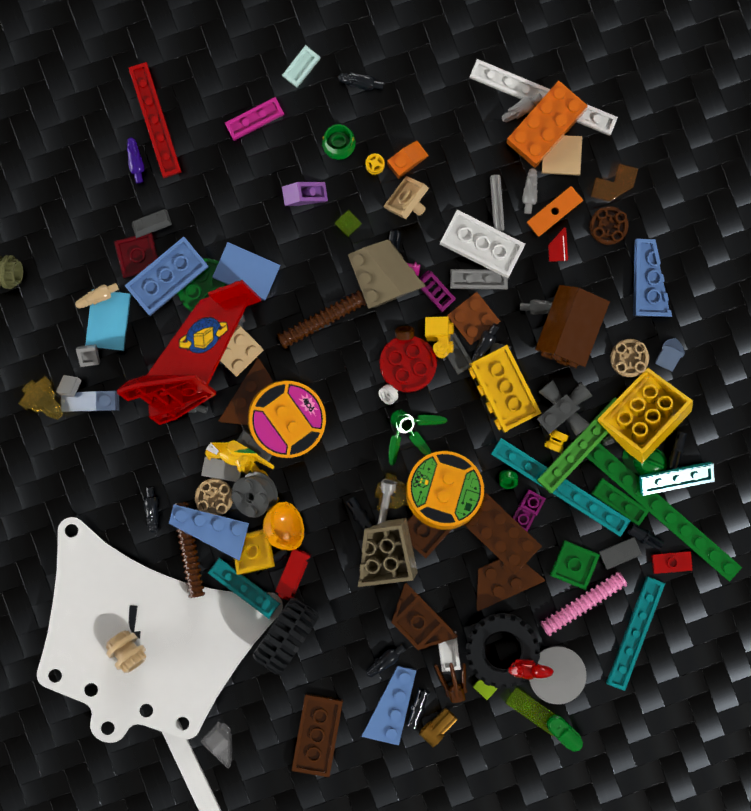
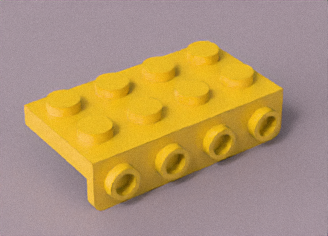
M508 345L469 363L471 368L468 371L473 379H477L479 383L477 389L481 396L485 395L488 401L485 403L490 414L494 413L496 417L494 423L499 431L502 430L505 433L541 414Z

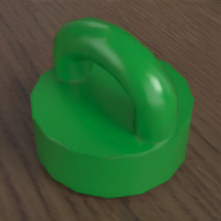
M512 470L501 471L499 473V485L505 489L516 487L518 485L517 473Z

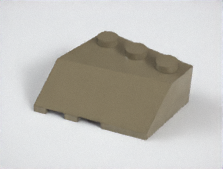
M385 240L348 254L368 309L378 307L426 287L390 240Z
M407 518L388 520L366 528L363 537L358 587L414 580L418 571Z

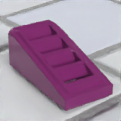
M428 270L419 279L424 283L429 278L431 281L420 290L443 312L456 298L433 272ZM434 284H436L437 286L431 292H429L428 290ZM441 289L443 292L435 298L434 295ZM447 295L448 298L440 304L439 301Z

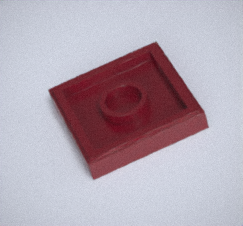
M152 233L139 238L133 236L114 241L124 279L137 276L158 258Z

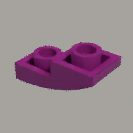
M528 490L512 518L528 531L546 498Z

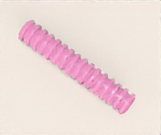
M616 572V575H611L610 579L606 578L605 582H600L601 585H596L595 589L591 588L590 592L586 591L585 595H580L581 598H576L575 602L571 601L570 605H565L566 608H560L561 611H556L555 615L551 614L549 619L547 617L545 618L546 621H541V626L546 634L551 636L552 632L556 633L558 628L559 630L562 629L561 626H566L568 622L571 623L572 619L576 620L577 616H582L581 613H586L587 609L591 610L592 606L596 607L597 603H602L601 600H606L607 596L611 597L613 592L617 593L616 590H622L623 586L626 587L627 582L621 573Z

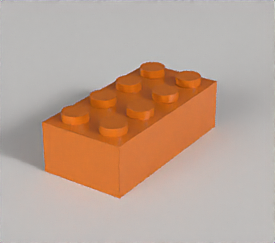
M558 80L507 138V144L536 168L584 114L588 105Z

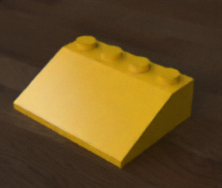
M647 368L597 421L627 453L640 463H643L691 413L693 400Z

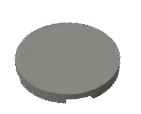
M551 646L542 650L538 664L552 668L554 673L548 678L529 679L533 691L540 699L551 704H565L574 700L582 692L586 683V668L582 659L573 650L563 646Z

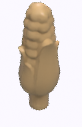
M117 283L108 287L107 285H101L95 290L87 292L88 294L82 298H79L75 305L77 308H84L88 305H95L111 298V293L119 290Z

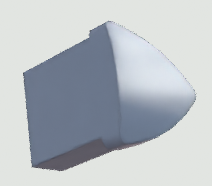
M669 339L663 344L662 350L655 361L656 365L673 372L680 358L685 355L684 348L678 339Z

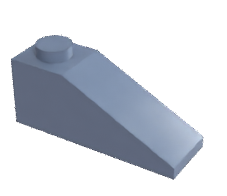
M117 391L76 392L74 397L61 395V412L119 410V394H117Z

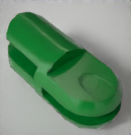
M552 715L547 720L549 731L567 749L573 752L581 750L583 741L580 734L561 716Z

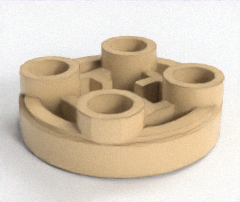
M625 339L618 342L610 354L611 366L619 375L624 377L640 375L646 370L649 363V353L645 344L635 339Z
M217 478L202 482L195 493V503L198 510L218 516L225 514L233 504L231 498L232 488L227 482Z

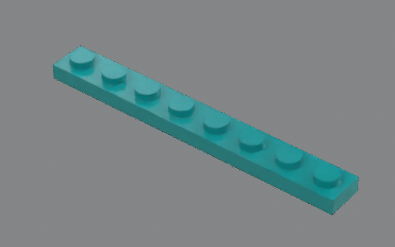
M500 438L491 455L543 487L537 479L548 467ZM566 479L552 493L620 537L631 521Z

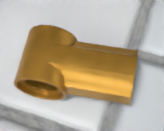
M445 707L432 722H428L421 729L419 735L432 747H435L443 739L445 732L458 719Z

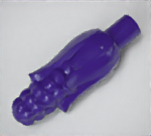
M130 137L127 139L129 170L131 174H134L135 182L142 183L144 164L135 139Z

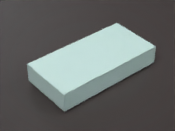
M305 45L282 74V77L298 88L321 57Z

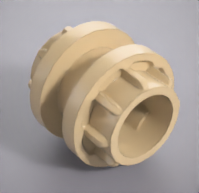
M124 630L111 638L106 645L108 649L107 656L109 658L116 657L118 661L115 663V667L117 670L122 669L124 673L133 671L146 660L145 647L143 645L137 647L134 643L138 639L135 633L131 634L129 631Z

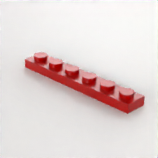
M145 62L129 67L128 69L162 176L167 178L182 173L148 63Z

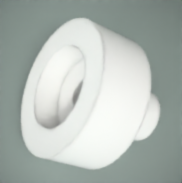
M386 384L379 390V397L384 403L391 405L398 399V390Z

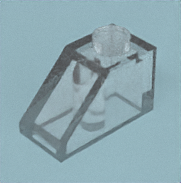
M218 721L204 735L200 742L220 762L229 768L232 764V734L226 724H221Z

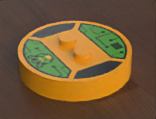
M450 451L434 452L420 459L410 472L406 483V499L412 513L427 526L441 530L455 529L469 522L479 510L484 497V483L477 467L463 455Z

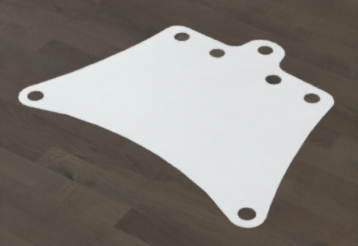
M69 517L61 521L58 527L57 571L48 633L37 670V680L48 689L88 705L92 713L90 722L91 732L102 742L113 743L121 740L128 729L137 724L182 739H191L200 731L216 698L239 663L281 613L283 608L282 600L275 593L266 592L281 603L268 619L230 591L204 587V596L188 598L190 593L187 592L189 587L186 586V582L151 570L130 559L105 543L81 520ZM74 524L78 527V534L75 537H68L65 534L67 525ZM133 605L138 606L134 632L141 631L140 639L138 638L134 643L137 647L140 645L145 647L146 660L133 671L124 673L122 669L117 670L115 667V663L118 661L116 657L109 658L107 656L108 649L106 645L111 638L124 630L132 634L128 622L129 607ZM58 669L62 673V678L59 682L54 683L49 680L48 675L51 670ZM94 683L98 687V692L95 696L90 697L85 694L84 689L87 684ZM143 704L152 706L153 713L150 717L141 716L140 707ZM185 717L189 720V727L186 730L182 731L176 727L178 718ZM109 721L113 723L115 729L112 734L105 735L102 733L101 726L104 722Z

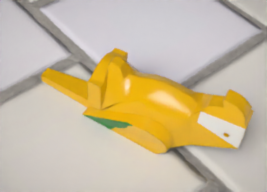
M235 440L226 443L210 442L205 451L208 460H211V458H221L227 464L237 466L239 473L244 472L248 474L256 461L274 469V465Z

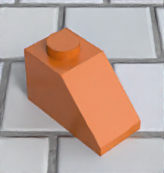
M415 141L388 159L387 165L396 177L400 179L429 155L420 143Z

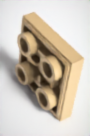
M564 135L542 160L541 174L580 176L582 136Z

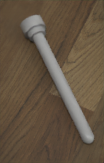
M381 480L380 489H382L383 497L378 524L386 521L390 496L396 490L397 482L393 480Z

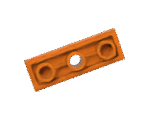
M570 186L526 223L537 237H540L578 206L583 199ZM556 209L558 214L553 215L551 210Z

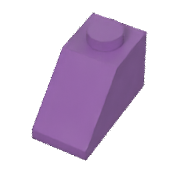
M296 182L282 187L285 206H301L328 201L325 182Z

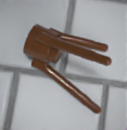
M449 663L453 682L450 689L438 665L435 664L434 667L445 689L446 697H450L451 703L466 700V664H462L461 687V684H457L453 663Z

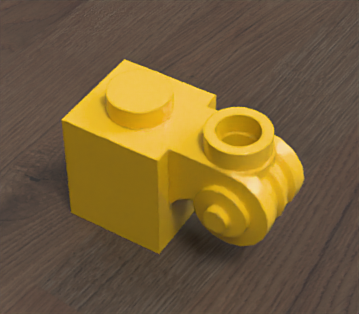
M425 317V337L427 341H438L433 345L435 355L438 358L447 357L449 353L454 352V344L451 341V334H454V324L450 322L449 317Z

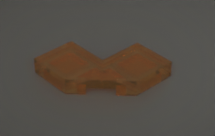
M619 164L614 182L600 178L595 179L591 197L610 202L634 187L638 169Z

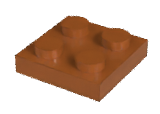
M478 292L474 293L447 315L469 345L476 342L485 330L490 329L493 323L498 324L501 322Z

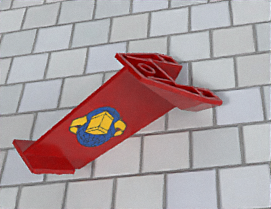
M243 280L208 292L210 297L198 302L148 374L127 381L117 389V394L127 401L139 397L149 404V418L159 425L178 419L215 396L216 391L208 384L246 307L261 302V298Z

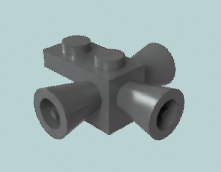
M554 380L550 381L539 391L541 395L553 403L548 410L537 418V421L548 434L565 420L569 423L575 436L590 425L588 421L576 413L579 409L576 405L593 397L581 382L569 396L567 394L561 395Z

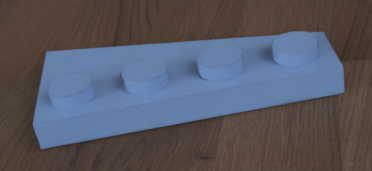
M635 239L633 316L672 317V312L669 310L668 294L665 292L664 287L665 280L660 269L661 262L656 239Z
M173 505L169 520L170 525L240 561L249 523Z
M397 665L361 737L399 745L416 669Z

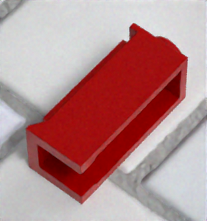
M299 549L292 550L275 591L279 593L278 596L285 600L294 598L293 594L297 591L309 562L307 559L311 557V554Z

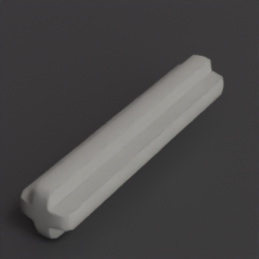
M491 175L493 224L495 229L504 231L500 175Z

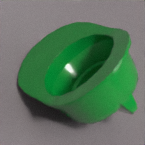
M655 449L643 463H640L625 450L623 451L622 459L624 465L636 474L645 475L665 471L667 468V459L664 453L658 449Z

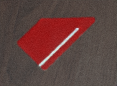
M565 227L548 245L550 262L568 260Z

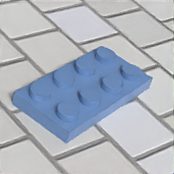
M182 237L129 281L125 287L148 315L151 316L209 266L187 239Z

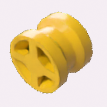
M376 153L369 155L365 163L366 170L372 175L380 174L385 165L383 157Z

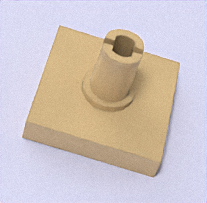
M406 176L383 207L404 219H407L412 211L417 215H421L426 208L419 201L429 188L424 183Z

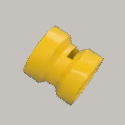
M554 430L549 434L550 438L546 441L544 447L561 454L564 449V442H567L569 436Z

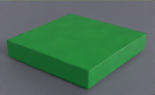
M564 540L550 576L586 590L600 554Z

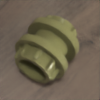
M0 255V286L2 285L5 289H12L22 281V263L13 255H5L3 258Z

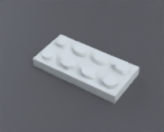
M459 210L456 211L440 241V245L506 278H509L525 246V243Z

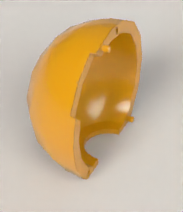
M279 502L268 510L263 520V532L267 541L272 546L282 550H296L301 545L304 538V524L299 511L293 504Z

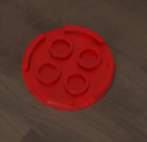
M414 336V338L409 340L394 338L384 347L380 355L379 368L383 379L388 385L401 392H416L426 387L433 379L437 368V359L430 344L419 337Z

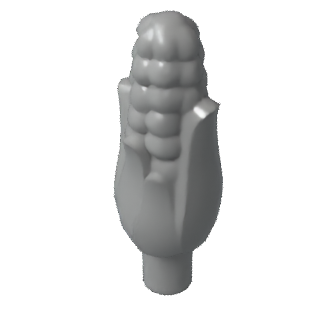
M539 93L533 98L525 97L508 109V112L502 116V121L508 122L530 113L536 107V104L543 99L542 95Z
M535 168L529 169L522 196V202L525 204L524 214H532V206L537 202L538 179Z

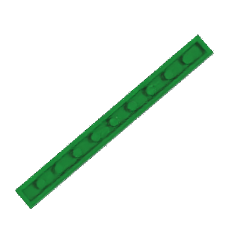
M600 443L586 456L589 461L647 509L651 515L727 581L730 582L741 570L742 567L659 494L641 495L639 477Z

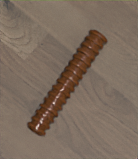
M357 290V293H351L350 297L346 296V299H340L341 302L338 303L337 301L335 305L331 304L330 308L326 307L324 311L320 310L319 314L315 313V316H309L310 319H304L302 323L301 321L298 322L299 325L296 326L295 324L293 328L289 327L288 331L284 330L282 334L278 333L277 337L283 348H288V345L292 346V343H297L299 339L303 340V337H308L310 333L314 334L315 330L318 332L319 328L323 329L325 325H330V322L334 323V320H339L341 316L345 317L346 313L350 314V311H356L357 307L360 309L361 305L365 306L366 301L361 291Z
M183 502L175 505L188 508L189 503ZM177 529L176 532H179L177 537L180 538L178 543L181 544L180 550H182L181 556H183L182 562H184L183 568H185L184 574L187 576L185 580L188 582L186 586L189 587L187 592L190 593L188 598L204 596L203 580H201L202 574L199 572L201 568L198 566L200 562L197 561L199 556L196 555L198 550H195L197 545L194 544L196 539Z

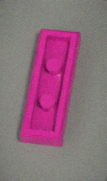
M276 97L225 122V125L235 141L284 115V112Z

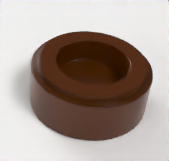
M411 326L397 327L395 329V337L399 340L414 338V328Z

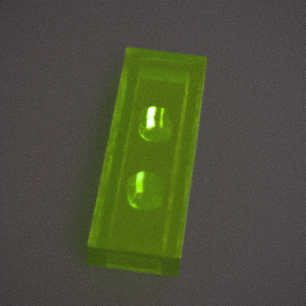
M516 687L505 703L554 736L547 728V720L556 714Z

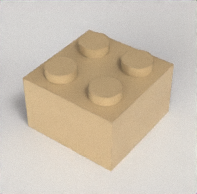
M238 324L220 361L237 377L264 349Z

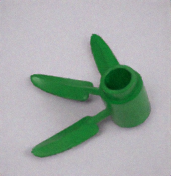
M404 410L395 411L390 419L391 424L397 429L396 435L391 436L388 458L390 465L393 466L397 459L401 442L400 432H409L411 434L409 439L426 456L432 452L417 431H412L414 422H417L418 425L444 424L448 420L438 415H418V419H413Z

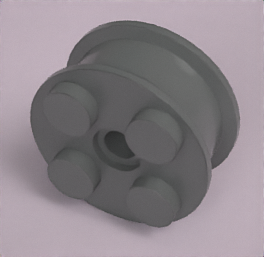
M254 471L235 482L231 498L242 514L256 518L263 515L276 504L278 493L274 482L269 476L262 472Z

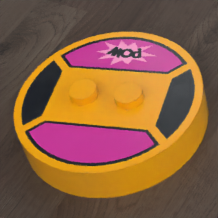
M289 380L273 382L256 394L249 407L248 426L253 439L263 450L276 457L293 458L309 452L320 441L325 430L326 413L321 399L311 388L299 382Z

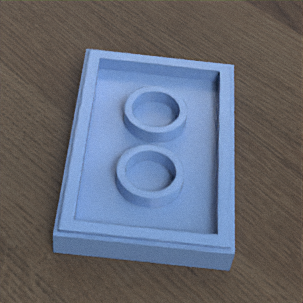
M227 242L212 278L227 285L243 280L265 301L280 265Z

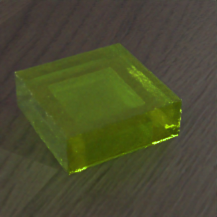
M349 210L335 222L347 237L362 225Z

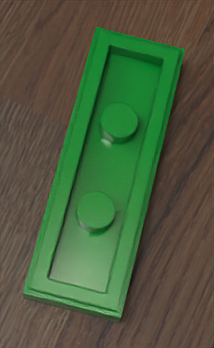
M603 478L600 479L591 492L592 495L638 526L649 513L642 505Z

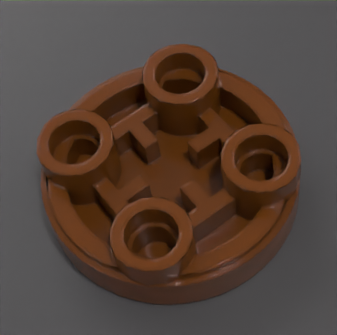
M607 206L600 208L593 214L590 220L589 228L592 237L604 245H613L620 242L628 231L627 215L616 207Z

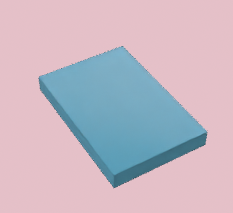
M113 292L110 299L90 305L85 346L96 344L97 348L124 351L131 294Z

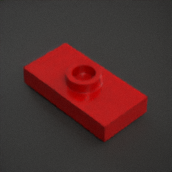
M691 551L652 554L653 573L693 571Z

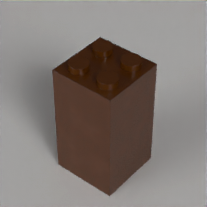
M559 285L535 350L542 352V357L554 359L556 363L561 365H568L573 368H577V366L586 367L610 301L578 287Z

